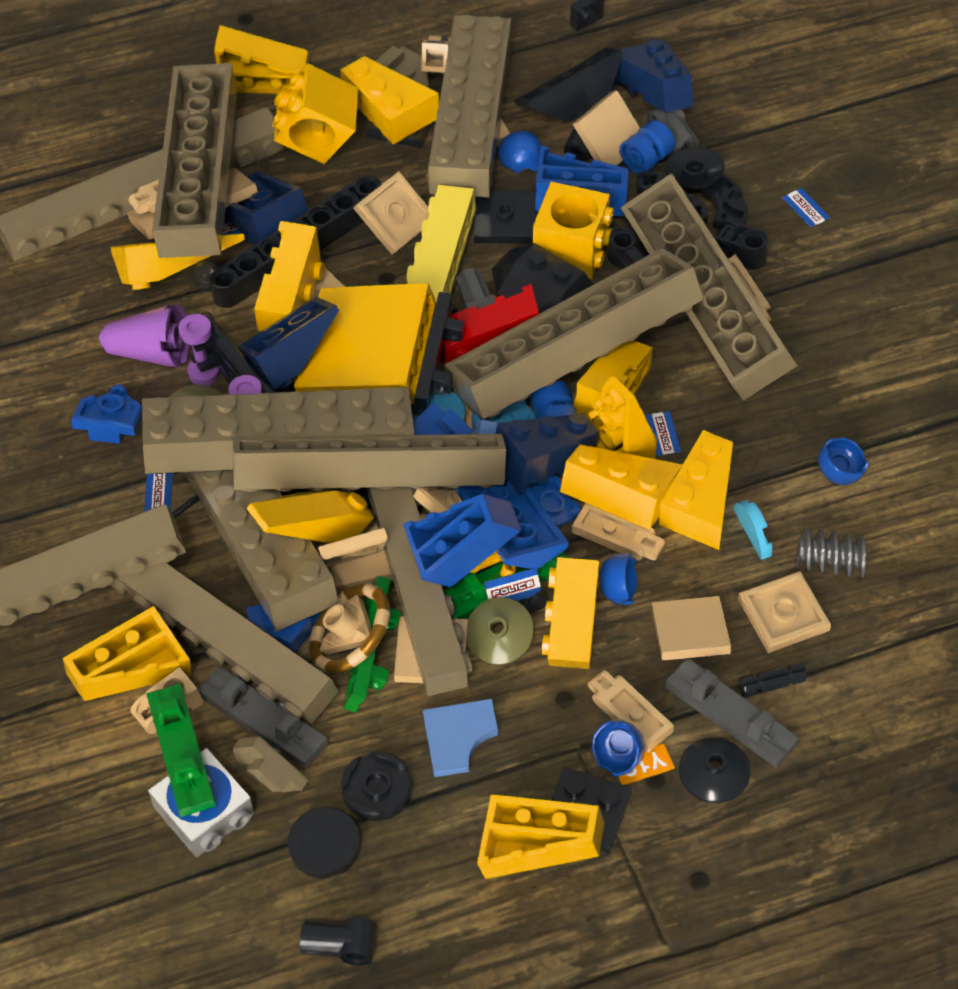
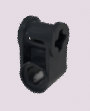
M728 218L721 221L719 231L713 237L721 249L724 248L723 252L729 259L736 254L746 269L757 270L762 268L767 261L768 237L765 232L740 224L733 219Z

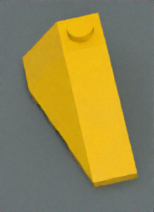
M244 234L223 235L221 251L245 240ZM151 242L111 247V253L122 284H132V289L150 288V282L160 281L210 257L159 258L156 244Z
M613 375L608 378L599 393L600 399L592 405L593 411L587 414V418L599 431L595 447L656 459L657 438L635 396Z
M297 492L250 503L247 507L248 511L266 533L325 543H334L360 535L374 518L366 508V501L354 492Z

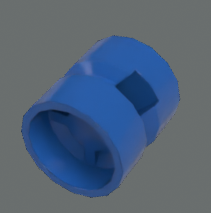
M652 120L640 128L637 133L622 142L619 152L624 164L632 172L639 174L642 171L651 170L659 161L670 155L675 150L676 143L673 134L666 125L660 121Z
M556 381L554 384L542 387L529 395L536 419L545 416L555 417L577 413L570 387L565 382Z

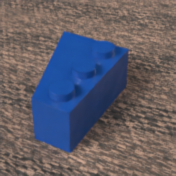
M541 145L536 177L535 211L540 210L550 182H556L610 194L609 207L614 208L613 216L625 217L621 207L627 203L629 169L593 160L591 164L576 160L575 154L568 152L564 157L550 153L549 147Z
M480 494L451 505L450 509L444 512L427 514L426 518L420 521L403 523L422 580L447 587L455 585L521 531L511 502L485 494Z

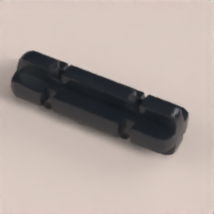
M796 662L789 664L787 669L781 666L758 672L756 677L753 674L742 676L739 678V689L744 697L756 695L758 690L764 693L787 687L789 682L793 685L805 682L807 672L803 663Z

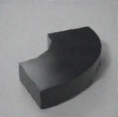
M724 174L717 183L702 189V197L708 200L716 210L713 228L719 230L721 221L728 218L746 225L748 209L741 189L732 179Z

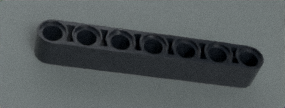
M362 176L290 223L316 227L320 251L364 223L363 219L354 210V207L381 186V181L375 176ZM278 230L211 273V290L213 300L217 306L231 308L260 290L264 274H271L275 259L271 258L270 255L272 248H279L281 242V233Z

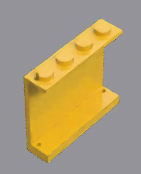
M429 283L321 288L319 298L335 304L339 312L302 372L295 377L294 388L296 392L408 387L410 403L414 404L415 391L436 307V300Z

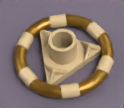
M370 583L351 586L337 595L338 604L321 612L312 628L309 640L310 657L318 669L326 673L348 671L368 658L377 647L387 629L390 617L389 601L381 588ZM362 596H366L376 602L377 611L373 628L371 627L363 599L360 598ZM326 629H328L330 632L325 636ZM356 648L347 657L336 661L323 655V653L329 655Z

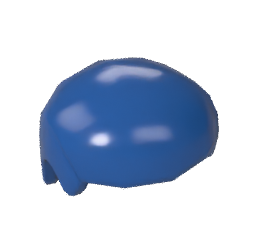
M530 131L513 132L504 137L499 144V161L504 167L510 168L517 174H520L526 168L536 172L538 170L542 143Z
M844 437L830 438L823 445L818 456L820 471L829 481L838 485H850L862 478L869 465V461L865 459L864 452L858 444Z
M630 552L610 556L603 562L599 573V586L602 593L608 600L618 605L634 603V600L631 599L634 597L637 588V573L633 565L636 559L631 557Z
M613 719L601 724L594 733L591 749L598 767L604 768L611 772L612 776L618 777L632 772L643 760L646 745L644 736L636 726L624 720Z

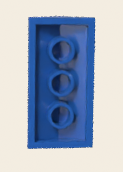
M505 476L504 485H494L490 488H481L477 485L461 486L454 489L462 501L485 494L511 502L521 531L496 551L505 565L537 570L568 548L569 542L528 486L525 492L518 494Z

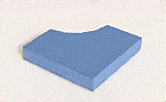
M492 699L423 710L434 778L469 772L470 758L475 748L484 740L498 735Z

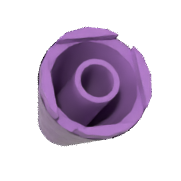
M170 304L105 324L100 332V344L111 355L173 368L182 367L180 363L187 362L191 345L185 343L179 333V323L187 314L182 306Z

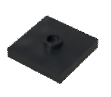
M490 191V197H475L474 243L533 244L536 191Z

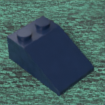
M255 171L246 177L255 183L258 192L239 203L229 204L225 208V218L241 234H244L248 241L256 244L277 231L280 221L291 222L308 211V207L300 187L260 171Z
M314 297L239 345L237 349L273 390L276 388L283 389L293 383V377L302 372L339 312V309L335 304Z

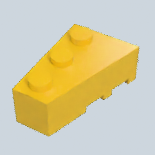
M491 794L477 862L485 879L599 857L605 824L599 806Z

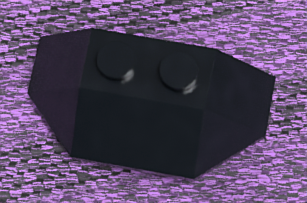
M604 48L526 94L514 99V102L517 106L542 116L561 120L562 122L571 121L578 116V112L583 104L599 102L611 92L623 56L622 50Z
M535 243L510 249L492 267L497 297L504 294L505 299L522 293V287L532 284L539 314L594 285L585 271Z

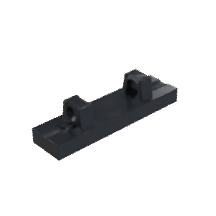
M439 292L414 396V415L420 416L430 406L433 393L450 394L452 374L438 371L444 342H461L464 333V321L450 318L452 296L450 293Z

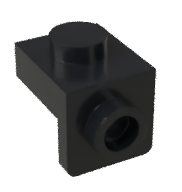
M578 0L571 4L570 26L578 32L603 18L604 0Z

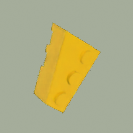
M219 26L214 48L216 64L232 63L237 92L278 94L281 89L285 90L290 84L291 78L296 72H300L307 63L310 64L308 50L225 26Z
M365 56L340 69L342 80L358 87L357 108L374 123L392 144L406 138V136L413 134L437 119L439 95L437 92Z
M280 221L278 231L281 233V242L279 248H272L270 255L271 258L275 259L271 274H264L254 308L258 331H263L315 297L316 284L318 281H322L325 272V264L321 262L316 227Z
M633 340L615 347L605 356L598 357L577 382V395L574 400V407L577 413H584L587 416L589 412L593 411L592 405L600 399L599 393L608 378L613 375L635 395L651 368L653 347Z
M705 430L702 431L660 503V526L719 550L731 465L732 441Z
M580 444L566 460L560 492L650 530L660 516V503L683 464Z
M558 557L557 568L550 567L549 588L555 589L553 601H547L545 621L551 622L550 635H543L542 655H548L549 666L590 669L594 619L597 606V587L599 586V561Z
M154 606L62 658L67 676L84 701L157 684L178 667L182 669L187 677L192 676L189 657Z

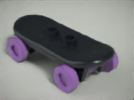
M204 311L201 314H191L181 320L179 323L180 337L185 343L192 345L193 354L190 355L191 362L187 368L189 379L193 384L209 386L215 383L220 376V367L222 376L229 383V395L276 393L260 377L257 371L222 331L210 312Z

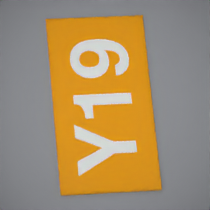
M663 743L657 745L649 753L645 751L643 760L632 772L618 776L621 785H626L673 770L675 767Z

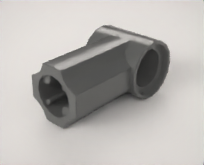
M657 108L648 112V122L652 120L660 121L673 134L676 143L674 153L685 148L698 147L699 140L686 124L682 109L663 112Z
M468 268L464 269L456 277V285L463 300V309L475 305L480 309L495 303L494 298L496 296L494 294L490 295L481 271Z

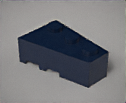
M654 39L643 45L621 49L623 56L613 83L614 85L624 84L627 86L629 93L636 94L638 92L642 94L645 102L663 112L693 107L691 73L665 40Z
M584 413L500 422L497 424L495 434H502L506 446L505 476L518 494L525 492L530 484L537 482L541 485L548 482L549 476L556 473L563 476L566 460L580 444L595 447L599 431Z

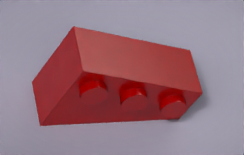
M532 284L522 287V293L505 299L504 294L494 298L495 303L480 309L475 305L452 314L450 318L464 321V333L461 342H444L443 354L445 363L447 364L538 315L539 311Z

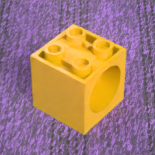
M307 63L300 72H296L292 76L290 84L285 90L281 89L276 95L274 105L277 108L272 126L275 128L274 141L325 164L356 131L358 87Z
M550 182L533 225V243L585 271L592 280L596 268L601 269L605 256L603 248L609 245V235L613 231V228H609L614 214V208L609 207L610 194Z

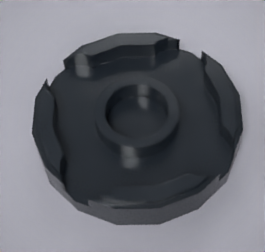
M378 751L369 753V756L354 759L345 769L341 781L343 800L349 810L358 817L371 821L391 819L401 813L410 802L413 791L411 775L405 763L393 754Z
M328 807L312 809L301 815L291 826L287 839L289 854L296 868L307 876L320 879L331 878V875L339 872L342 874L349 870L357 860L361 848L359 830L353 819L341 810Z

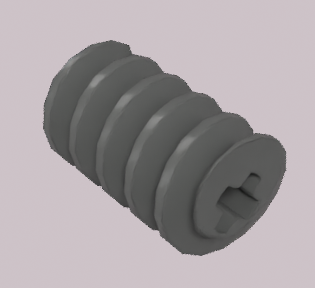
M805 528L798 541L795 570L798 569L802 561H805L808 572H811L815 563H818L820 572L825 573L830 564L833 567L834 575H838L842 566H846L849 577H852L855 569L859 568L861 577L864 578L868 549L865 536L859 535L854 544L850 533H846L842 541L839 542L837 532L832 531L828 540H826L824 531L818 530L813 539L810 529Z

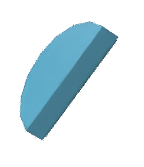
M743 500L735 503L733 510L760 559L771 557L772 542L768 543L762 530L768 527L762 512L753 502L749 503V501Z

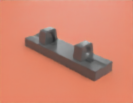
M689 658L666 680L665 688L775 768H778L799 744L800 738L775 721L772 715L754 706L718 680L715 674L708 669L704 670ZM709 688L712 690V693L705 699L706 691Z
M221 666L198 688L205 702L254 735L262 737L268 744L304 769H307L328 745L326 736L290 712H286L275 702L269 701L257 690ZM240 695H244V697L235 705L234 702L240 697Z

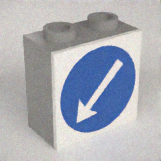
M207 748L201 752L216 807L180 817L169 776L148 790L154 809L196 858L203 852L215 849L223 837L233 830L243 828L254 815L250 796Z

